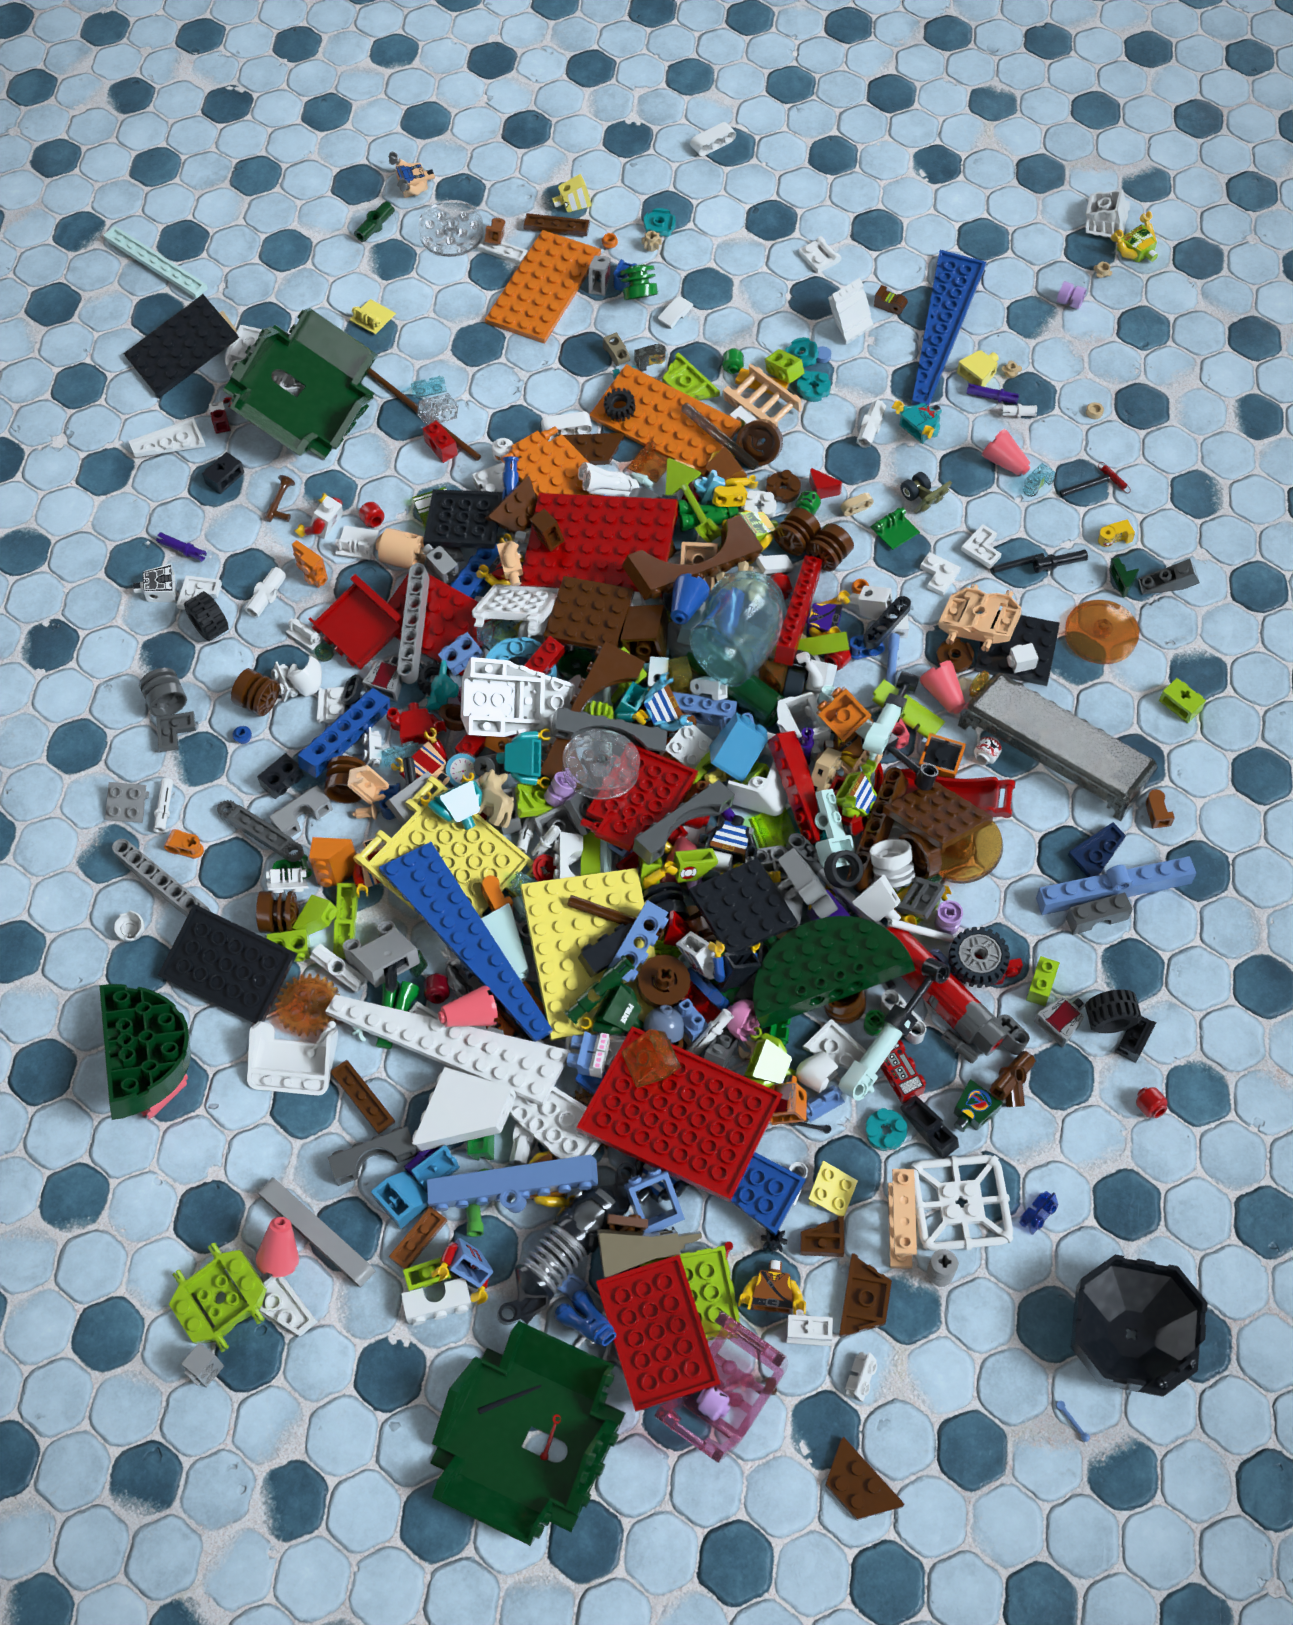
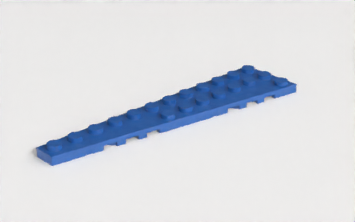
M939 250L912 405H919L921 403L930 405L987 262Z

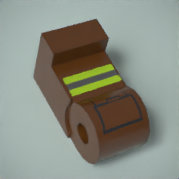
M881 285L875 294L874 307L890 313L901 314L908 303L905 296L887 291V287Z

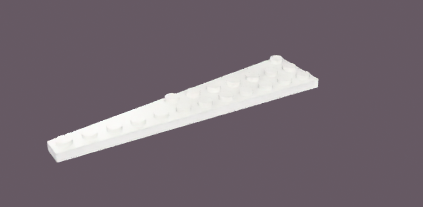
M339 995L334 996L325 1011L328 1016L456 1070L511 1087L518 1096L544 1106L567 1063L568 1053H571L570 1050L470 1026L446 1027L444 1023L441 1024L439 1019Z
M416 1002L409 1011L439 1019L437 1013L419 1002ZM553 1087L544 1106L516 1095L509 1115L557 1159L593 1155L601 1142L576 1131V1127L587 1107L556 1087Z

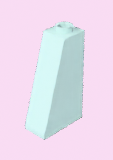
M508 903L481 919L520 980L524 982L529 977L528 965L513 912Z

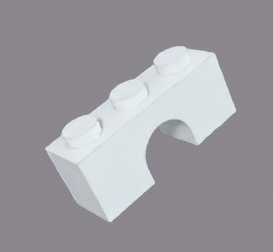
M464 1278L444 1282L445 1296L438 1302L428 1301L423 1288L401 1293L408 1323L421 1325L428 1319L440 1320L446 1318L447 1314H463L468 1312V1309L473 1307L467 1281Z

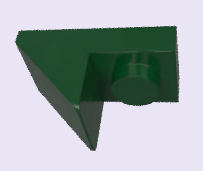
M1114 558L1111 561L1109 571L1122 598H1124L1135 582L1139 569L1126 571V566L1122 564L1120 558Z

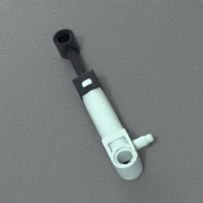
M901 671L896 688L900 689L898 694L889 693L876 723L873 722L866 735L862 749L870 751V760H875L877 754L882 755L896 722L900 721L907 702V698H904L907 692L915 693L920 676Z
M826 685L822 687L817 700L818 705L822 701L826 700L828 702L832 698L831 693L836 689L834 686ZM868 719L855 732L865 739L873 722ZM891 732L882 758L891 753L916 773L914 783L919 789L931 790L938 776V769L929 763H924L919 767L895 747L899 738Z
M928 958L924 961L921 973L926 978L905 1008L894 1004L884 1018L885 1026L859 1062L855 1060L841 1078L839 1088L842 1093L859 1101L868 1092L870 1094L874 1092L872 1085L878 1078L875 1073L901 1036L907 1037L918 1021L911 1012L932 982L942 984L949 978L950 967L947 964L934 958Z

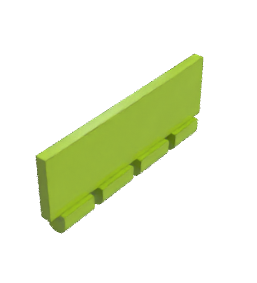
M884 679L873 692L874 698L872 701L883 708L889 693L897 695L899 689ZM905 694L904 698H907L902 721L912 729L919 726L916 732L928 739L929 733L936 735L945 721Z

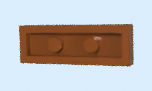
M430 1206L389 1255V1258L402 1269L409 1268L446 1224L447 1219Z

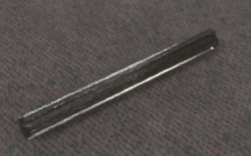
M689 403L682 405L681 411L722 446H726L747 467L755 470L759 466L757 460Z

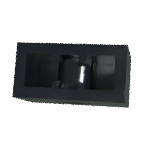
M226 452L210 467L206 468L202 475L207 486L222 494L245 472L242 462Z

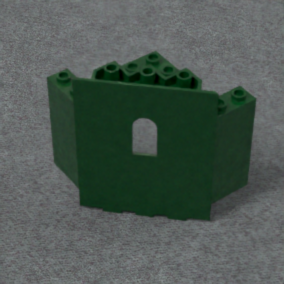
M307 308L299 313L297 317L299 321L297 324H293L289 333L276 324L273 327L263 328L255 344L249 345L246 349L245 354L247 355L245 359L237 361L231 369L233 373L222 391L232 397L230 400L232 402L230 406L232 410L296 454L302 456L310 450L325 460L333 448L337 450L344 440L343 436L345 437L357 423L356 419L358 420L368 409L369 405L367 403L373 400L375 393L361 384L378 355L311 308ZM277 370L283 371L304 385L305 388L298 397H295L272 380L271 374Z
M518 1321L510 1332L503 1355L487 1348L482 1359L475 1356L448 1390L432 1444L436 1445L437 1449L430 1464L444 1470L437 1479L432 1498L531 1546L535 1538L540 1539L545 1526H548L550 1522L572 1532L582 1508L587 1507L592 1496L590 1494L597 1476L601 1477L606 1464L603 1462L610 1447H614L618 1440L619 1434L617 1432L626 1414L605 1403L608 1397L606 1389L607 1387L610 1388L615 1377L612 1374L615 1365ZM542 1386L485 1413H479V1407L532 1387ZM554 1415H560L561 1422L556 1424L553 1437L565 1443L568 1450L567 1456L561 1462H552L548 1459L543 1461L539 1455L522 1447L531 1427L550 1435L554 1425ZM557 1416L555 1420L557 1422L560 1421V1417Z

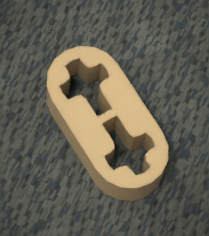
M863 493L844 501L840 509L845 516H851L870 508L874 500L869 493Z

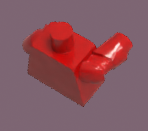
M416 702L410 703L408 711L402 712L401 715L398 709L394 707L387 711L386 717L391 724V728L400 731L402 748L426 744L427 742L431 743V740H427L424 737L425 731L428 736H433L430 728H434L437 735L441 731L447 732L444 721H440L434 714H429L427 708L419 709V704Z

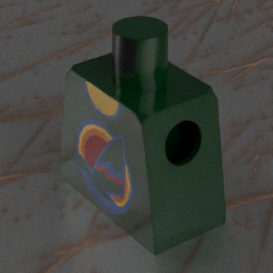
M970 1079L953 1113L958 1117L954 1126L961 1132H964L968 1126L979 1130L1000 1111L1003 1102L997 1100L991 1093Z

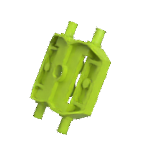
M212 1243V1246L209 1245L208 1249L213 1255L214 1260L189 1279H185L181 1270H177L172 1274L178 1283V1287L169 1306L193 1343L215 1342L220 1351L224 1352L229 1346L223 1337L237 1323L251 1315L256 1324L262 1323L261 1321L265 1320L259 1309L262 1306L267 1288L243 1251L236 1250L223 1253L219 1250L216 1243ZM224 1292L225 1300L223 1303L218 1304L216 1297L219 1293ZM193 1293L196 1295L199 1302L205 1309L206 1313L212 1320L213 1324L215 1325L214 1328L211 1327L208 1320L206 1319L201 1309L197 1305L196 1301L192 1297Z

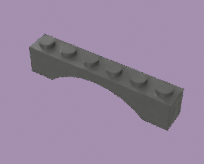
M557 708L553 715L552 737L570 740L586 733H605L661 756L666 752L667 731L659 727H647L639 723H628L622 719H609L603 715L594 716L587 712L571 711L568 708Z
M719 780L713 784H708L702 792L694 794L688 802L681 803L674 812L667 813L661 821L653 823L644 833L640 832L634 839L633 851L648 865L652 864L663 856L667 839L676 828L688 820L697 817L720 815L732 806L735 794Z

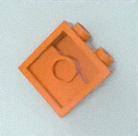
M296 540L292 543L293 555L296 558L297 567L304 572L305 581L317 588L323 586L328 580L323 558Z
M837 687L831 693L832 698L828 702L824 700L817 706L818 711L816 713L844 742L872 715L845 687Z

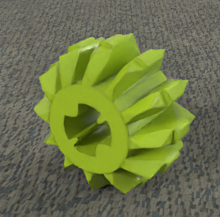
M593 700L592 703H586L582 711L590 715H603L609 719H614L613 707L608 705L607 702L602 703L601 701L596 702Z

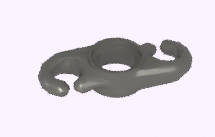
M448 964L445 969L448 978L447 983L456 992L457 998H460L468 993L467 982L459 974V970L455 966Z

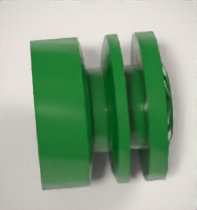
M635 265L620 271L621 276L628 275V278L621 279V282L629 283L630 285L623 288L624 300L658 295L657 283H649V279L656 277L655 274H648L649 271L655 270L654 265Z

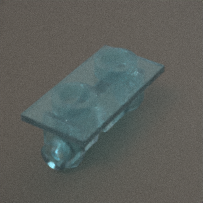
M444 376L429 378L427 382L424 379L410 383L414 399L447 392Z
M406 742L402 744L403 747L398 749L395 747L385 749V752L382 753V758H387L383 760L385 767L389 766L391 768L392 763L396 766L399 765L395 761L396 758L413 756L418 751L416 750L418 742Z

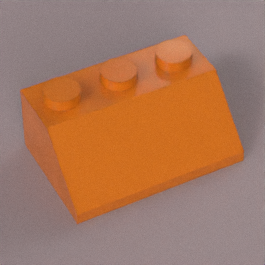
M312 837L309 860L318 885L323 887L337 886V883H342L353 875L355 865L353 857L356 855L352 839Z

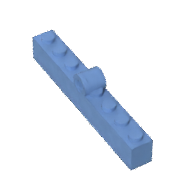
M1190 856L1126 869L1125 865H1116L1106 871L1107 874L1040 887L1036 901L1041 915L1069 910L1070 907L1124 892L1127 897L1189 885L1192 884L1197 873Z
M590 1154L427 1179L428 1205L436 1211H447L449 1207L467 1208L469 1204L487 1205L489 1201L501 1202L510 1212L519 1213L525 1208L526 1199L530 1198V1195L548 1196L550 1192L568 1193L571 1192V1189L588 1190L592 1186L598 1185L597 1161Z

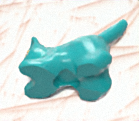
M442 660L439 675L431 683L432 691L430 697H426L427 705L425 708H427L428 712L439 710L442 705L448 704L449 698L458 696V684L446 675V660Z

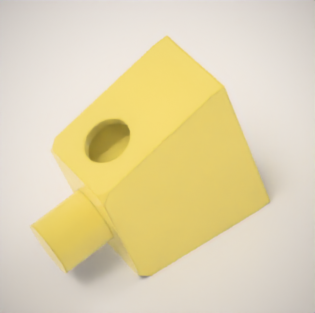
M979 350L959 361L957 374L971 384L985 387L996 374L997 361L999 360L998 355L994 352L987 355Z

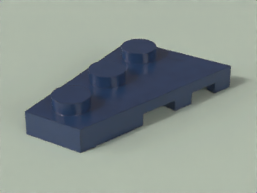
M1112 822L1069 851L1068 856L1087 877L1098 876L1125 840L1126 835Z

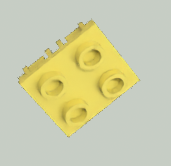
M370 299L361 308L354 306L352 308L353 316L349 320L376 334L396 313Z
M822 1161L808 1197L809 1205L817 1207L818 1204L837 1216H845L858 1180Z

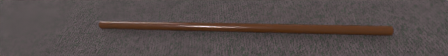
M369 369L367 373L427 422L431 424L436 421L435 418L373 369ZM442 425L456 441V445L476 461L480 460L481 455Z

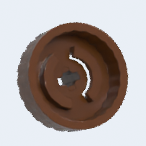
M753 420L740 429L736 439L737 451L740 457L750 465H767L774 461L782 451V433L776 424L769 420Z
M912 831L898 838L911 844L915 877L927 880L940 872L942 866L941 854L945 852L946 848L940 850Z
M657 955L642 965L637 978V990L641 999L647 1005L653 1008L669 1005L673 1008L686 998L690 988V974L687 967L678 958L670 955Z

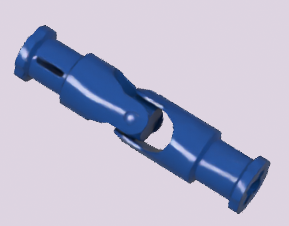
M503 457V461H505V472H503L505 488L502 500L518 483V457Z

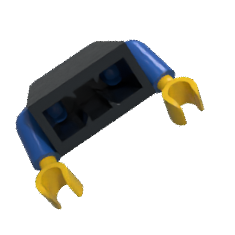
M717 940L716 944L709 942L708 949L715 953V957H713V976L718 982L716 988L720 992L725 993L729 988L742 987L762 966L757 958L758 953H756L760 943L750 947V950L734 953L728 952L721 956L725 949L724 945Z

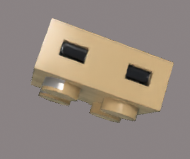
M827 747L816 761L811 776L815 792L830 789L835 773L839 771L842 760H840L842 752Z

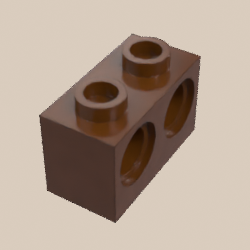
M545 509L537 512L530 519L537 538L550 552L564 542L557 521Z

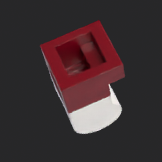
M223 401L210 403L209 408L215 434L231 431Z

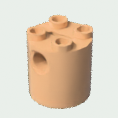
M386 528L376 541L375 548L378 551L379 561L405 569H410L415 563L424 564L426 555L422 551L424 548V537L393 528Z

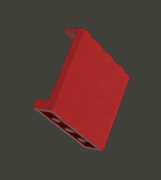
M354 574L350 578L353 584L316 621L311 617L309 621L313 624L311 628L318 634L322 633L324 635L322 638L329 645L333 643L336 646L334 650L340 656L345 655L347 657L346 661L352 667L356 665L361 670L402 630L403 617L362 579Z

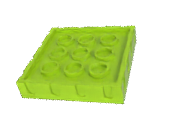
M725 1246L697 1250L693 1253H681L680 1255L707 1342L739 1336L743 1333L742 1325L739 1321L740 1316L737 1302H735L733 1283L730 1279L729 1264L725 1255ZM670 1257L656 1258V1259L650 1260V1261H648V1262H645V1263H643V1264H640L639 1267H642V1266H645V1265H648V1264H651V1263H654V1262H657V1261H660V1260H664V1259H667V1258H670Z

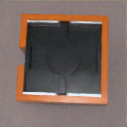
M929 733L919 767L924 763H929L938 769L939 777L956 778L966 744Z

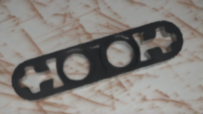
M900 596L896 598L865 632L863 644L866 648H877L909 613L911 600L908 597ZM894 614L897 618L890 619L888 615ZM885 626L887 629L881 631L877 627Z

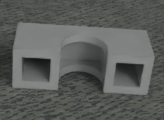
M316 785L306 790L297 799L291 800L282 809L276 810L270 816L273 827L292 838L301 831L297 821L300 815L309 813L318 820L332 811L333 808L328 797Z

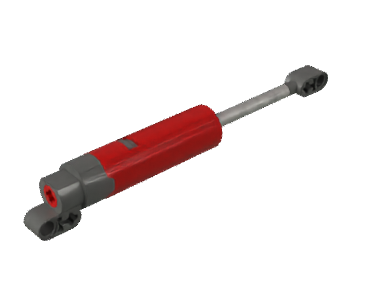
M791 834L786 845L787 851L794 848L812 868L814 873L859 918L876 923L852 903L856 897L847 888H836L828 882L825 877L824 868L818 861L816 848L801 834ZM880 921L877 922V924L893 933L908 950L915 971L901 977L917 991L926 978L921 973L924 961L928 958H936L908 931L890 926L885 927ZM951 973L946 982L942 984L932 982L922 997L968 1044L974 1043L986 1056L992 1054L1001 1044L1011 1054L1019 1055L1021 1051H1024L1029 1042V1034L1011 1016L1003 1014L996 1018Z

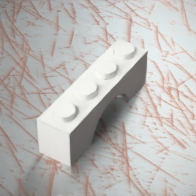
M561 832L553 845V851H556L553 859V865L556 866L553 880L576 877L569 869V865L579 862L583 852L582 835Z

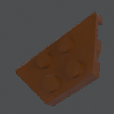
M624 433L563 435L593 465H609L613 455L618 450L620 442L624 440Z
M525 477L485 519L489 522L494 521L498 523L499 527L509 530L514 535L517 531L523 532L531 524L530 519L534 516L537 498L530 477Z
M855 1253L851 1254L839 1337L849 1336L886 1324L892 1280L884 1274L878 1273L870 1264L867 1265Z
M843 1437L825 1486L856 1521L894 1509H901L905 1505L903 1501L846 1438Z

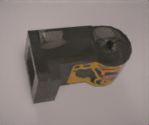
M654 344L634 350V361L641 372L646 371L647 366L665 362L666 347L662 344Z

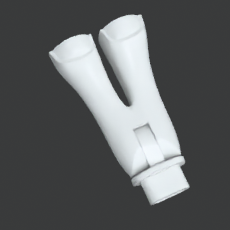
M583 462L578 470V478L583 480V490L592 492L596 489L608 488L631 492L632 489L639 487L636 479H632L623 472L607 471L587 462Z

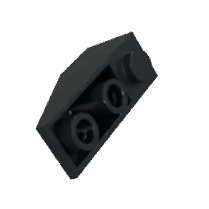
M624 923L619 925L611 935L608 936L606 933L597 939L598 943L593 946L590 943L581 949L578 959L591 978L609 967L631 929L632 923L626 926Z

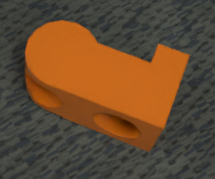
M489 875L482 881L481 892L491 911L494 912L508 903L512 907L513 901L510 896L504 897L499 888L500 883L497 877Z

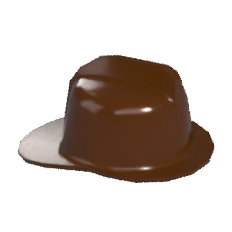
M445 704L439 708V715L448 729L452 731L465 730L461 719V705Z

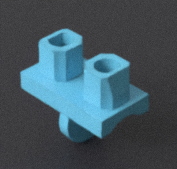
M711 470L707 478L696 479L694 482L696 493L702 498L700 501L702 505H706L707 501L712 502L715 487L725 486V479L717 476L716 470Z

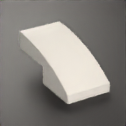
M679 296L666 307L658 319L668 327L673 328L680 317L684 318L693 304Z

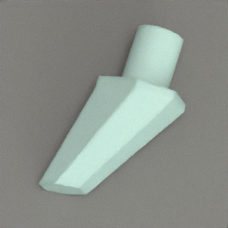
M636 472L630 474L632 479H636L638 483L644 484L649 489L654 485L647 475Z

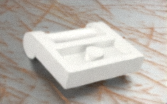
M822 236L799 249L800 256L817 274L838 264L842 259L838 253H835L827 245L826 240ZM821 247L831 258L827 259L818 248Z

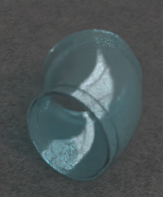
M739 571L729 574L714 585L706 602L707 617L692 629L689 638L690 647L695 659L713 679L727 686H740L769 658L777 644L787 615L784 596L779 586L768 576L754 571Z

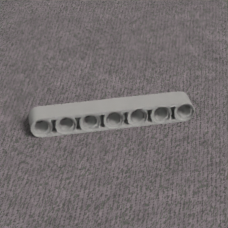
M415 563L409 569L398 658V673L407 684L414 683L418 678L429 588V575L421 563Z
M118 839L113 843L112 848L117 859L184 916H188L191 908L187 907L193 904L210 911L204 903L128 840Z
M272 1177L257 1192L281 1217L289 1219L295 1230L358 1287L361 1288L376 1272L366 1260L275 1178Z

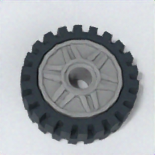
M972 927L971 930L967 928L963 933L960 932L954 938L948 955V963L951 966V972L955 973V977L957 979L961 978L963 984L968 982L970 987L977 985V988H982L983 985L990 987L991 983L994 985L998 980H1001L1008 968L1010 952H1008L1009 947L1005 945L1004 938H999L1000 934L997 932L993 934L992 929L985 931V927H980L979 930H977V927ZM975 955H980L983 959H977Z

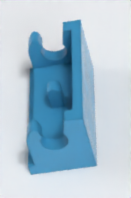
M444 1145L411 1171L414 1179L428 1193L427 1179L450 1176L460 1166L456 1158L451 1155L448 1147Z

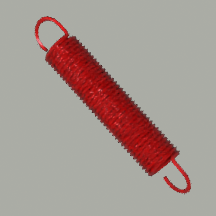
M1104 465L1100 470L1105 475L1108 474L1110 479L1122 491L1126 492L1124 489L1127 488L1128 484L1109 466Z

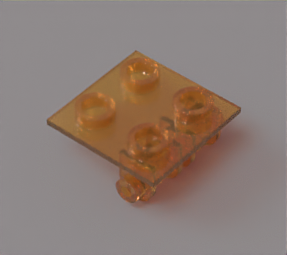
M650 441L641 449L627 469L647 475L649 480L657 483L666 472L667 459L670 457L656 451L655 442Z

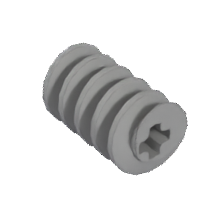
M939 1249L932 1255L927 1268V1276L938 1287H945L953 1280L959 1265L955 1254L946 1249Z

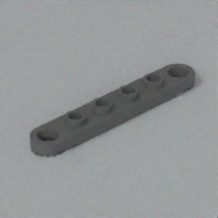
M224 800L218 804L217 811L222 819L290 862H296L304 856L301 844L295 842L291 837L244 807L237 805L232 800ZM225 808H231L230 811H223ZM292 850H298L294 855L289 854Z

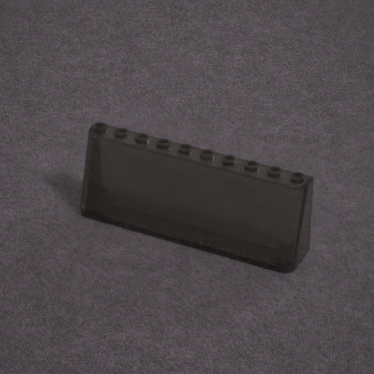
M995 673L961 710L959 727L964 730L969 726H972L974 730L980 727L1108 802L1107 808L1110 809L1112 807L1115 814L1113 817L1119 821H1122L1158 768L1153 758L1145 756L1137 749L1124 744L1120 739L1114 738L1104 730L1089 724L1087 720L1077 717L1071 711L1065 710L1055 702L1042 697L1038 692L1032 691L1022 683L1014 681L1005 673Z

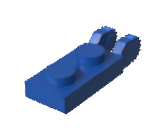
M689 967L690 979L720 1010L728 1009L730 1002L711 982L707 984L704 981L707 977Z

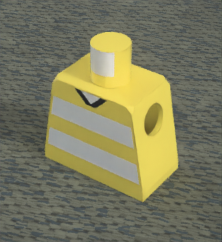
M581 174L559 185L560 195L552 198L555 208L564 204L567 212L592 206Z

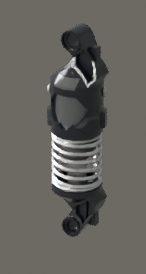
M625 1162L618 1167L615 1173L614 1185L592 1186L588 1190H578L571 1203L567 1207H563L555 1216V1221L550 1227L551 1233H545L547 1241L539 1239L541 1246L534 1245L537 1253L529 1252L531 1259L523 1258L524 1262H520L514 1268L518 1299L501 1305L497 1312V1318L501 1324L511 1325L522 1321L528 1325L535 1315L548 1308L551 1299L557 1293V1287H562V1281L568 1280L567 1275L573 1274L572 1268H578V1262H583V1257H587L591 1252H595L599 1247L597 1230H611L610 1224H607L608 1214L624 1216L631 1205L624 1184L636 1176V1168L633 1164ZM621 1170H628L631 1174V1177H622L620 1173ZM556 1269L560 1271L564 1277L558 1275ZM550 1277L556 1278L558 1283L554 1282ZM506 1308L512 1310L513 1318L505 1319L502 1316V1310Z

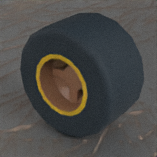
M788 670L783 691L784 698L803 694L807 676L805 671Z

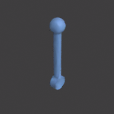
M1058 1401L1056 1408L1063 1411L1080 1433L1082 1441L1088 1442L1090 1440L1089 1434L1085 1433L1065 1408V1402Z

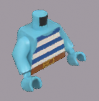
M669 672L660 675V679L651 686L645 696L643 703L646 711L644 712L649 718L644 720L646 723L652 720L654 727L673 732L684 726H691L693 722L687 723V717L691 715L682 714L669 685L666 686V684L674 681L673 678L666 679V675L669 674Z

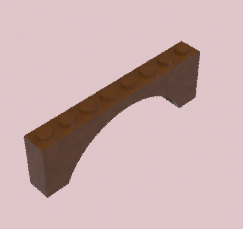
M738 515L726 520L720 530L721 546L719 552L704 562L690 565L673 564L659 560L640 550L627 555L622 567L644 600L655 599L663 593L673 592V584L681 574L689 573L692 574V577L697 578L699 576L702 579L706 577L711 578L719 572H727L735 566L738 567L740 562L756 561L763 547L742 516Z
M606 641L603 647L599 645L594 654L597 656L595 662L591 661L586 670L589 673L587 678H582L578 686L581 689L579 694H574L570 702L573 705L571 711L581 712L585 704L594 695L607 687L620 683L635 682L645 661ZM555 737L554 744L549 743L545 751L548 754L546 760L541 759V777H548L550 779L548 781L551 782L557 772L568 773L577 781L576 791L580 786L585 785L589 776L583 770L577 757L575 737L570 740Z

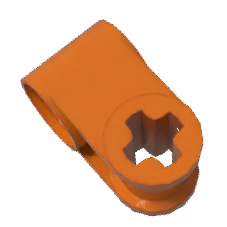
M172 829L164 844V848L168 852L193 859L199 858L204 853V847L200 844L198 836L182 832L178 829Z

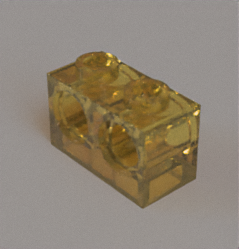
M687 656L670 659L669 679H674L670 683L672 692L691 695L692 671Z

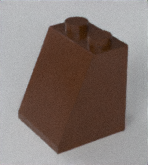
M664 604L629 606L621 642L631 655L645 661V663H650V657L666 658L668 615Z

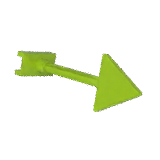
M668 458L665 495L672 496L682 489L701 523L695 528L697 533L707 543H713V540L721 536V529L710 518H706L688 486L690 482L701 475V472Z

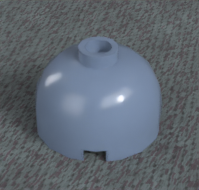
M662 1005L647 1014L643 1031L662 1040L671 1039L670 1043H674L683 1038L684 1021L680 1013L671 1006Z

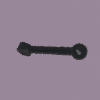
M805 1122L789 1123L790 1126L799 1125L822 1130L825 1134L831 1132L830 1125L819 1126Z

